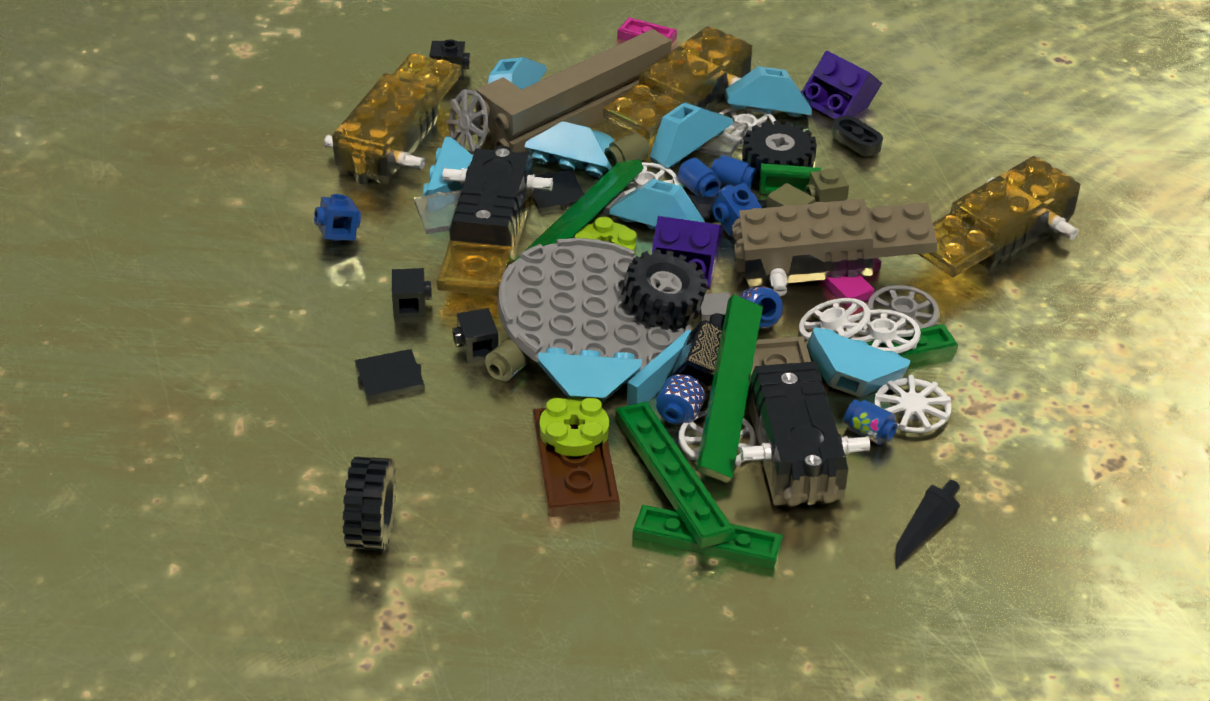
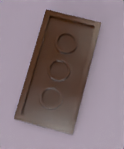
M546 408L533 409V422L548 517L620 511V500L608 439L604 444L601 442L596 445L595 451L583 456L561 455L555 452V446L550 445L548 442L546 446L540 437V416ZM570 425L571 429H578V425Z

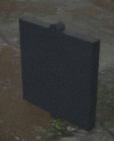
M572 169L554 173L546 172L543 175L535 176L553 178L552 191L529 190L539 213L559 209L564 211L584 195Z
M412 349L355 360V366L359 375L357 377L358 384L362 385L367 401L425 389L421 376V365L416 363Z

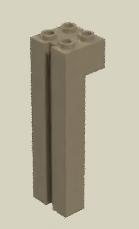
M651 29L524 89H520L504 77L476 89V92L482 96L488 112V130L484 142L493 149L498 146H508L511 152L528 153L524 147L526 141L562 121L590 127L637 104L639 92L646 89L650 84L655 83L660 77L665 76L668 69L666 62L671 60L672 40ZM477 101V103H476V105H475V108H476V111H477V112H479L480 110H482V107H481V104H480L479 101ZM483 117L480 118L479 129L483 130Z

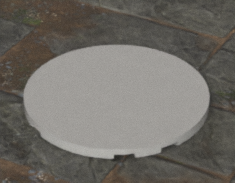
M558 239L554 244L545 246L538 244L521 253L520 258L514 263L509 264L502 276L498 290L497 308L504 329L512 341L537 363L539 352L546 353V348L566 349V354L580 355L581 350H594L601 352L600 357H614V353L624 352L634 354V359H642L641 371L688 329L690 330L691 324L686 326L683 323L681 329H674L673 325H669L668 330L661 329L660 324H655L653 328L647 326L649 321L645 319L642 322L636 320L637 313L629 314L626 310L628 305H623L622 303L623 295H621L628 266L632 263L633 258L636 257L634 255L635 251L621 245L596 239Z

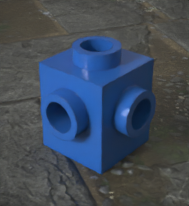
M745 182L736 186L727 185L720 189L711 207L715 218L722 224L729 236H733L732 225L734 221L740 218L739 210L762 208L757 197L751 192Z
M342 194L321 197L320 207L315 208L314 223L318 226L324 239L355 241L356 231L361 222V212L357 209L352 199Z

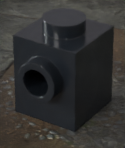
M452 39L432 41L429 54L431 79L464 80L465 69H470L471 55L465 51V41H455Z
M424 268L392 269L394 319L426 317V300H432L431 281H425Z
M489 308L457 313V327L452 328L455 346L462 348L467 363L485 360L487 354L499 345L498 331Z

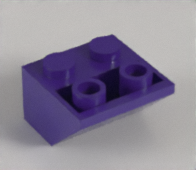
M826 50L801 92L811 107L833 119L841 116L854 117L869 107L882 82L870 72Z
M658 216L652 253L653 250H660L661 254L666 255L667 251L674 252V257L679 258L680 254L687 257L685 262H695L697 264L696 271L702 269L704 272L703 279H707V287H711L718 261L723 229L719 224Z

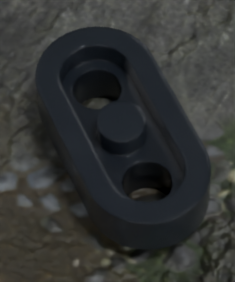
M841 116L833 121V137L860 155L869 157L882 150V134L857 118Z

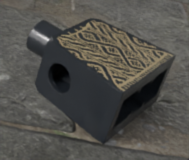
M712 314L709 321L702 320L689 333L672 375L692 376L704 389L711 391L725 319L724 314Z

